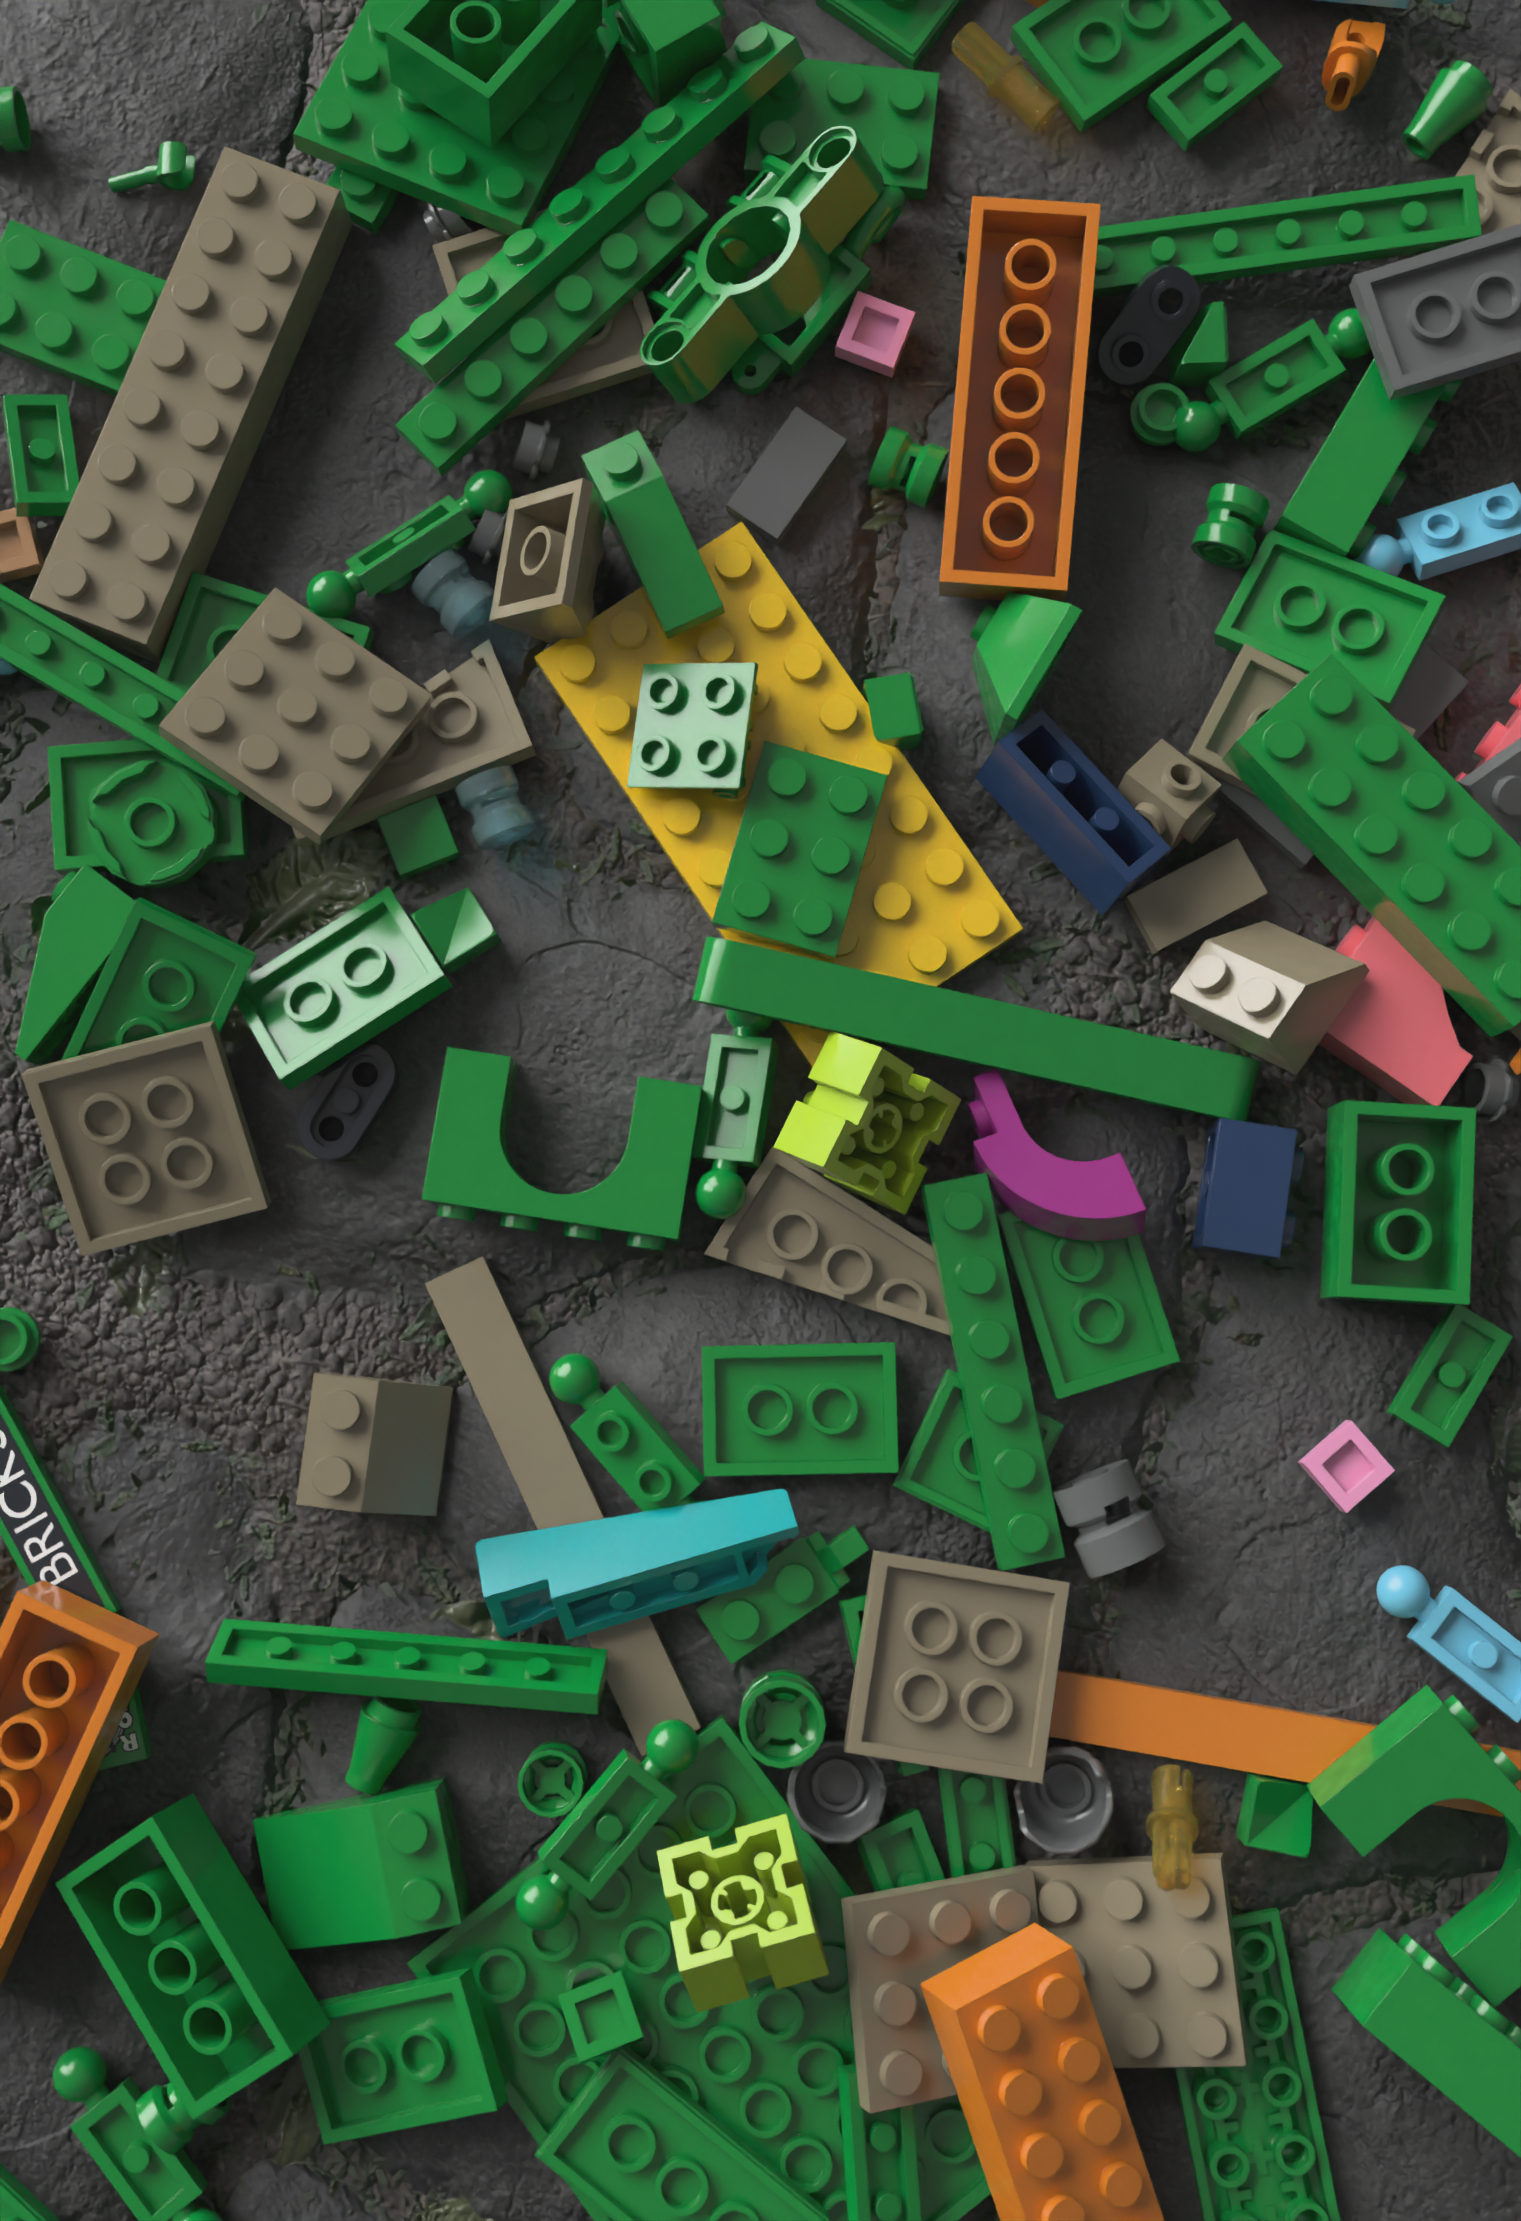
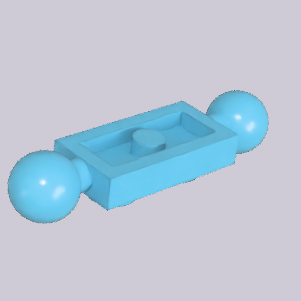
M1514 482L1399 518L1396 521L1395 538L1386 534L1372 535L1360 556L1356 559L1353 558V560L1396 577L1401 572L1403 565L1410 563L1417 578L1421 581L1521 549V494Z
M1399 1565L1386 1570L1377 1583V1598L1380 1605L1389 1614L1399 1618L1415 1617L1418 1620L1406 1637L1507 1718L1518 1723L1521 1719V1642L1453 1588L1445 1585L1437 1597L1433 1599L1430 1597V1588L1426 1578L1417 1569Z

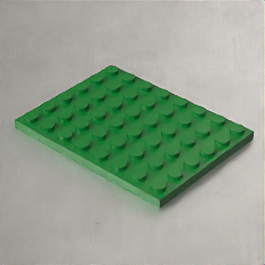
M722 1714L696 1734L699 1750L693 1764L680 1773H667L663 1779L674 1787L678 1797L591 1901L572 1887L568 1892V1912L559 1925L544 1931L534 1930L526 1926L516 1911L517 1893L522 1884L529 1878L536 1875H548L552 1871L541 1863L538 1857L467 1913L462 1924L448 1927L413 1954L407 1964L418 1979L472 1968L509 2100L507 2102L538 2144L542 2142L608 2056L606 2055L580 2065L558 1995L621 1970L644 2037L643 2041L628 2047L829 2211V2221H848L838 2067L855 2064L856 2060L841 1898L858 1894L819 1841L801 1829L786 1797L759 1761L751 1756L741 1737L724 1714ZM787 1814L801 1854L812 1899L810 1905L819 1928L829 1975L781 1989H776L771 1975L748 1981L750 1998L697 2013L679 1972L670 1922L675 1921L665 1898L657 1851L709 1836L715 1850L738 1843L735 1828ZM958 2095L913 2104L921 2221H958L991 2194ZM566 2182L594 2221H613Z

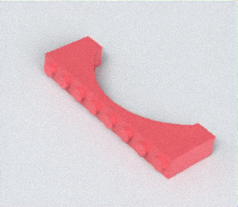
M1521 684L1509 700V703L1517 709L1507 724L1504 726L1496 721L1476 747L1474 753L1482 758L1476 768L1521 738ZM1462 771L1455 780L1458 782L1467 774ZM1372 916L1364 929L1355 924L1335 950L1366 964L1370 971L1321 1039L1319 1045L1404 1104L1439 1106L1473 1055L1459 1046L1448 1015L1442 986Z

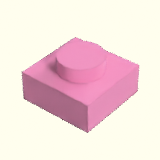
M857 291L835 346V357L892 378L913 327L916 312Z
M1345 1420L1298 1461L1335 1506L1344 1513L1350 1511L1395 1471L1353 1421Z

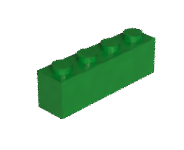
M1373 359L1273 530L1343 557L1348 555L1354 559L1358 558L1377 527L1367 521L1377 503L1387 508L1407 476L1406 473L1397 469L1405 454L1409 451L1418 456L1438 423L1428 417L1437 400L1448 405L1464 378L1389 401L1376 361Z

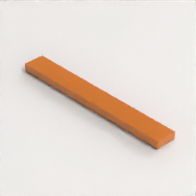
M1058 1669L1049 1737L1310 1783L1378 1725ZM1478 1743L1485 1752L1494 1746ZM1499 1746L1521 1772V1750ZM1520 1779V1780H1519L1516 1784H1514V1785H1515V1786L1518 1788V1790L1521 1792V1779ZM1447 1799L1432 1804L1503 1817L1502 1813L1495 1808L1470 1799Z

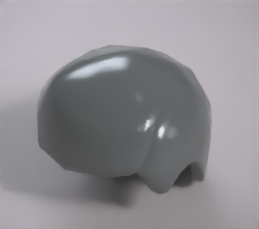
M823 1740L811 1758L799 1766L793 1767L788 1780V1803L798 1824L803 1831L823 1843L851 1844L867 1835L880 1822L885 1805L887 1782L880 1763L876 1757L846 1753L843 1751L844 1740Z
M1051 1745L1047 1748L1042 1784L1022 1780L1016 1781L1014 1799L1020 1820V1829L1026 1838L1048 1853L1075 1855L1097 1844L1110 1824L1114 1811V1790L1109 1774L1100 1760L1095 1759L1092 1753L1079 1746Z

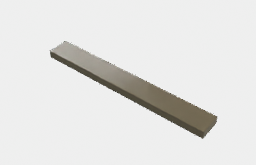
M482 1256L425 1283L537 1529L606 1518L486 1257ZM651 1615L586 1634L592 1648L608 1649L606 1680L641 1756L647 1754L646 1740L649 1732L656 1724L663 1720H682L689 1724L694 1731L701 1728L700 1720Z

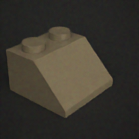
M581 478L509 501L489 621L547 643H555L561 639H574L587 635L588 625L594 613L593 593L597 568L604 553V541L602 538L606 520L605 510L593 482Z
M1262 921L1206 940L1172 987L1170 993L1199 1028L1297 1075L1370 970L1362 962L1268 921Z
M331 1372L314 1373L296 1505L361 1513L437 1516L454 1387Z

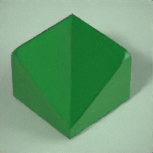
M1213 302L1199 310L1169 350L1170 384L1178 388L1205 387L1208 380L1224 372L1229 361L1226 306L1223 305V302Z
M910 672L864 680L862 696L869 705L876 740L882 744L907 751L917 749L921 742L923 725L914 676H911Z
M468 887L411 914L412 919L448 974L502 942Z
M1247 1772L1236 1837L1245 1846L1309 1858L1313 1796L1306 1786L1308 1783Z

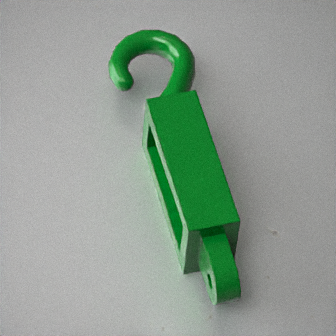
M889 186L883 188L874 204L848 232L842 243L838 244L829 254L830 270L827 283L815 304L801 317L805 321L806 328L792 345H786L772 333L758 336L733 365L732 376L734 384L740 392L747 395H755L762 392L781 369L794 378L851 309L857 291L864 293L871 285V269L861 260L870 244H877L883 239L904 209L906 196L899 187ZM749 371L756 372L752 377L746 376V373Z

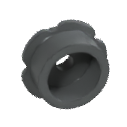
M428 203V210L423 213L425 224L438 243L478 231L479 229L477 222Z
M546 420L543 426L525 421L511 469L528 474V481L531 482L535 480L538 471L550 474L560 442V438L549 435L551 423Z
M508 508L506 513L485 510L467 550L484 558L481 563L483 565H487L492 556L500 559Z
M1493 1059L1491 1064L1474 1063L1469 1067L1463 1079L1462 1101L1464 1107L1476 1108V1114L1484 1118L1487 1117L1489 1121L1500 1120L1506 1111L1514 1108L1518 1101L1520 1092L1519 1081L1515 1074L1508 1073L1509 1065L1506 1061Z

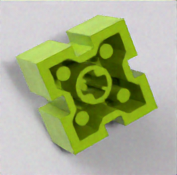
M830 1031L808 1078L817 1083V1087L805 1095L803 1102H795L774 1148L801 1164L824 1173V1177L853 1194L906 1214L928 1169L918 1163L928 1141L940 1145L962 1099L933 1080L914 1074L913 1067L885 1049Z
M787 1814L735 1828L738 1843L715 1850L709 1836L657 1851L665 1898L675 1921L670 1922L679 1972L697 2013L750 1998L748 1981L771 1975L776 1989H781L829 1975L819 1928L810 1905L812 1899L801 1854Z

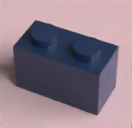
M1219 1118L1209 1123L1191 1249L1271 1260L1280 1258L1281 1247L1289 1248L1295 1227V1212L1287 1209L1290 1184H1298L1304 1161L1303 1148L1295 1146L1297 1130Z

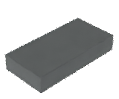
M796 406L726 504V512L778 546L847 448V439Z

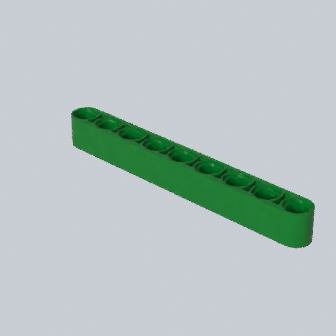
M706 937L692 998L693 1001L826 1032L833 1031L853 1038L987 1068H998V1070L1215 1119L1225 1118L1247 1122L1260 1063L1258 1060L716 937Z

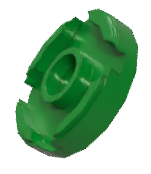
M138 761L117 769L98 787L92 799L94 805L91 809L90 819L88 818L87 835L95 856L117 878L137 887L167 888L190 879L207 863L216 844L218 815L211 796L187 770L178 766L158 763L157 761Z

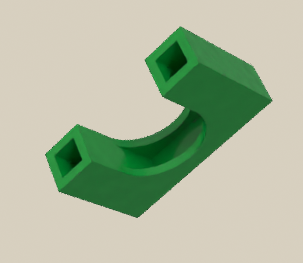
M447 1047L422 1200L431 1204H438V1217L475 1222L476 1211L502 1214L500 1226L533 1232H538L539 1221L541 1220L565 1224L563 1236L601 1242L603 1230L628 1234L626 1246L663 1252L666 1240L680 1242L693 1164L692 1152L703 1091L702 1086L638 1076L628 1142L624 1155L616 1169L603 1182L586 1191L574 1194H553L529 1185L517 1172L508 1152L507 1125L518 1064L510 1056Z
M1425 1685L1306 1786L1322 1811L1363 1857L1417 1812L1439 1801L1470 1799L1485 1803L1502 1813L1507 1828L1508 1847L1505 1861L1499 1874L1482 1893L1435 1931V1934L1453 1961L1495 2008L1521 1986V1792L1514 1785L1521 1779V1772L1497 1744L1485 1752L1471 1734L1481 1726L1453 1694L1442 1702L1430 1687Z

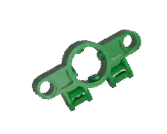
M841 125L822 132L793 165L773 155H767L760 163L762 171L741 196L733 195L726 202L729 212L710 229L701 243L698 253L686 249L679 257L681 265L659 291L652 289L645 296L646 302L660 319L642 341L640 348L641 359L678 403L690 404L703 399L714 389L758 336L777 332L793 324L815 304L822 294L829 276V254L874 204L881 194L884 185L883 175L851 127ZM783 250L776 262L766 271L742 283L748 272L763 258Z

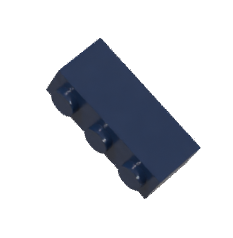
M1043 709L1039 710L998 741L975 777L1101 915H1104L1143 883L1172 849Z

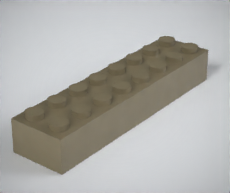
M224 147L29 600L96 640L153 662L161 663L192 573L197 572L203 575L353 225L339 189Z

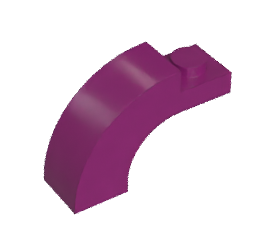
M998 1068L974 1077L975 1101L967 1104L971 1122L979 1137V1140L973 1142L974 1165L979 1174L987 1173L991 1193L1006 1209L1024 1222L1044 1232L1074 1240L1107 1241L1127 1238L1144 1232L1146 1208L1121 1153L1100 1160L1083 1162L1067 1160L1050 1154L1037 1145L1024 1129Z

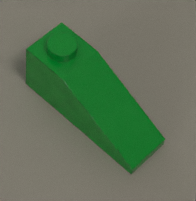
M639 430L582 455L589 481L594 483L605 510L606 522L667 639L724 614L723 604L669 487Z
M86 863L78 872H70L58 883L51 896V900L54 903L46 911L15 1049L16 1055L24 1061L37 1066L48 1064L77 1027L135 901Z

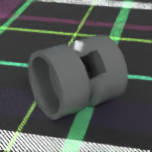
M1128 1459L1119 1460L1094 1469L1062 1484L1052 1491L1054 1502L1065 1526L1078 1529L1079 1536L1074 1542V1547L1089 1578L1101 1577L1126 1568L1155 1554L1166 1545L1152 1511L1140 1509L1137 1504L1143 1491ZM1104 1507L1109 1511L1111 1517L1106 1518L1107 1513Z

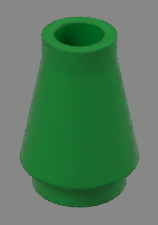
M1457 60L1450 68H1442L1411 124L1401 135L1405 146L1419 158L1428 160L1439 147L1487 110L1486 101L1493 93L1492 86L1486 76L1475 66L1462 60Z
M372 1697L370 1701L362 1703L351 1762L345 1775V1781L351 1787L366 1794L376 1795L381 1793L385 1781L422 1730V1725L419 1722L422 1708L412 1699Z

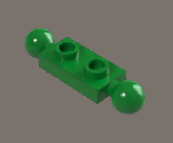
M1349 308L1337 314L1331 321L1328 334L1325 336L1314 319H1311L1208 380L1204 392L1210 399L1211 404L1203 401L1189 402L1183 408L1180 407L1172 419V423L1177 420L1178 427L1172 434L1177 445L1189 452L1204 451L1217 441L1221 432V426L1226 424L1235 440L1238 441L1341 380L1346 368L1338 357L1358 359L1371 351L1357 308Z
M494 470L476 472L466 482L463 497L455 501L450 495H447L347 559L345 562L350 569L344 573L330 570L315 575L309 582L306 590V600L309 608L321 617H339L344 619L354 609L356 595L365 590L372 597L378 592L388 594L400 589L410 581L413 576L411 571L431 558L438 561L456 553L464 545V537L476 530L471 521L476 518L481 519L485 510L506 513L509 501L513 499V489L510 482L503 474Z
M725 1009L728 1022L734 1028V1035L712 1034L692 1157L699 1163L713 1164L712 1170L706 1172L699 1179L695 1189V1198L701 1211L714 1219L730 1218L736 1215L744 1206L747 1195L746 1186L742 1178L737 1174L738 1166L760 1168L779 1045L773 1038L759 1037V1033L766 1030L773 1022V1019Z
M571 1353L562 1356L554 1363L549 1375L552 1392L562 1402L572 1405L580 1404L586 1411L570 1425L571 1429L642 1512L706 1501H696L690 1494L706 1479L705 1476L623 1381L619 1382L605 1394L599 1388L601 1381L599 1368L590 1357L580 1353Z
M667 1719L656 1724L648 1734L646 1740L647 1756L642 1762L623 1748L539 1849L540 1862L552 1871L548 1875H536L529 1878L522 1884L517 1893L516 1911L526 1926L534 1930L544 1931L559 1925L568 1912V1892L572 1887L591 1901L678 1797L674 1787L663 1778L667 1773L674 1774L686 1770L697 1757L699 1742L695 1731L689 1724L678 1719Z
M78 2046L62 2054L53 2070L55 2090L63 2099L74 2103L83 2102L88 2109L69 2127L138 2221H223L215 2211L205 2207L196 2208L191 2202L203 2193L209 2183L184 2149L175 2155H170L162 2151L145 2132L136 2111V2101L143 2093L129 2076L110 2091L105 2084L107 2065L105 2059L97 2050L88 2046Z

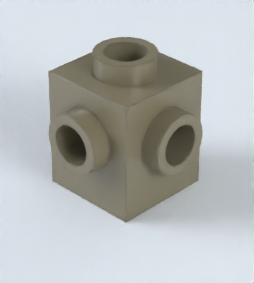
M1161 739L1125 773L1117 790L1172 848L1169 851L1170 853L1184 838L1192 844L1208 828L1216 815L1209 806L1222 784L1206 773L1199 765L1193 763Z

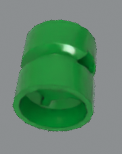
M784 1668L766 1671L752 1680L743 1694L739 1717L741 1739L751 1756L766 1766L784 1769L799 1766L815 1754L823 1741L826 1722L821 1694L813 1682L798 1671Z

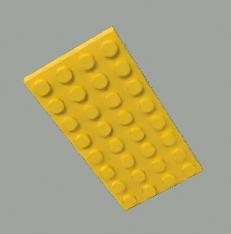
M742 521L698 550L723 604L724 614L667 639L640 587L591 619L586 636L574 639H561L535 656L537 665L711 921L713 920L765 741L887 775L835 961L716 928L723 939L940 987L1020 934L1023 930L1019 921L900 749L882 744L876 740L868 703ZM756 662L758 664L756 678L758 694L754 696L751 722L754 725L748 739L751 741V748L747 751L744 769L746 786L742 790H738L737 799L715 797L712 795L713 789L627 787L644 664ZM779 1021L812 1069L830 1032Z

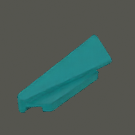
M775 1489L479 1540L476 1543L475 1549L483 1597L500 1638L510 1636L558 1616L565 1637L568 1640L754 1585L768 1570L767 1554L780 1540L794 1539L798 1535L799 1529L787 1491Z

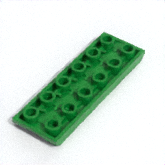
M1275 1907L1233 1915L1232 1924L1249 2053L1246 2066L1172 2067L1202 2221H1340L1279 1910Z

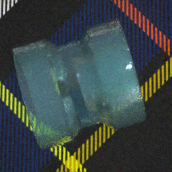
M450 549L441 553L427 564L416 577L411 588V592L426 608H435L441 614L440 623L455 639L470 634L490 616L494 590L485 580H475L471 576L470 564L456 549Z
M501 766L480 772L464 780L455 789L463 810L470 812L475 823L471 831L479 850H491L506 846L527 836L537 827L529 807L521 804L517 793L520 789V784L511 766Z

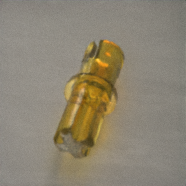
M969 22L957 33L952 42V52L989 87L986 94L991 99L998 97L1019 116L1033 133L1040 130L1057 111L1061 101L1044 88L1023 67L1024 59L1020 55L1012 58L977 23Z
M1168 1764L1158 1767L1151 1775L1152 1813L1146 1819V1834L1152 1840V1874L1156 1878L1158 1888L1167 1892L1174 1888L1185 1890L1191 1884L1192 1843L1199 1835V1822L1193 1815L1192 1809L1193 1775L1189 1770L1185 1769L1182 1772V1786H1179L1180 1766Z

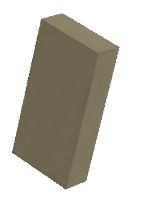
M1237 838L1128 895L1124 899V903L1152 954L1155 955L1262 899L1268 892Z

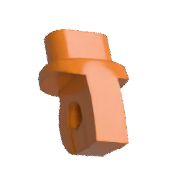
M1349 19L1342 22L1336 28L1322 71V84L1327 91L1325 103L1329 109L1333 111L1346 109L1351 98L1363 89L1371 77L1382 48L1385 24Z

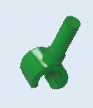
M175 141L164 142L159 148L158 165L146 166L141 170L110 177L108 179L110 189L113 193L148 184L154 185L159 183L168 189L177 191L187 190L194 179L196 158L192 155L187 156V146L184 143Z

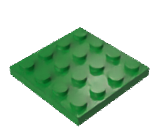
M367 0L293 133L296 150L439 208L454 212L459 216L511 236L515 232L527 228L532 223L620 52L621 34L599 26L491 149L391 83L385 31L413 0Z

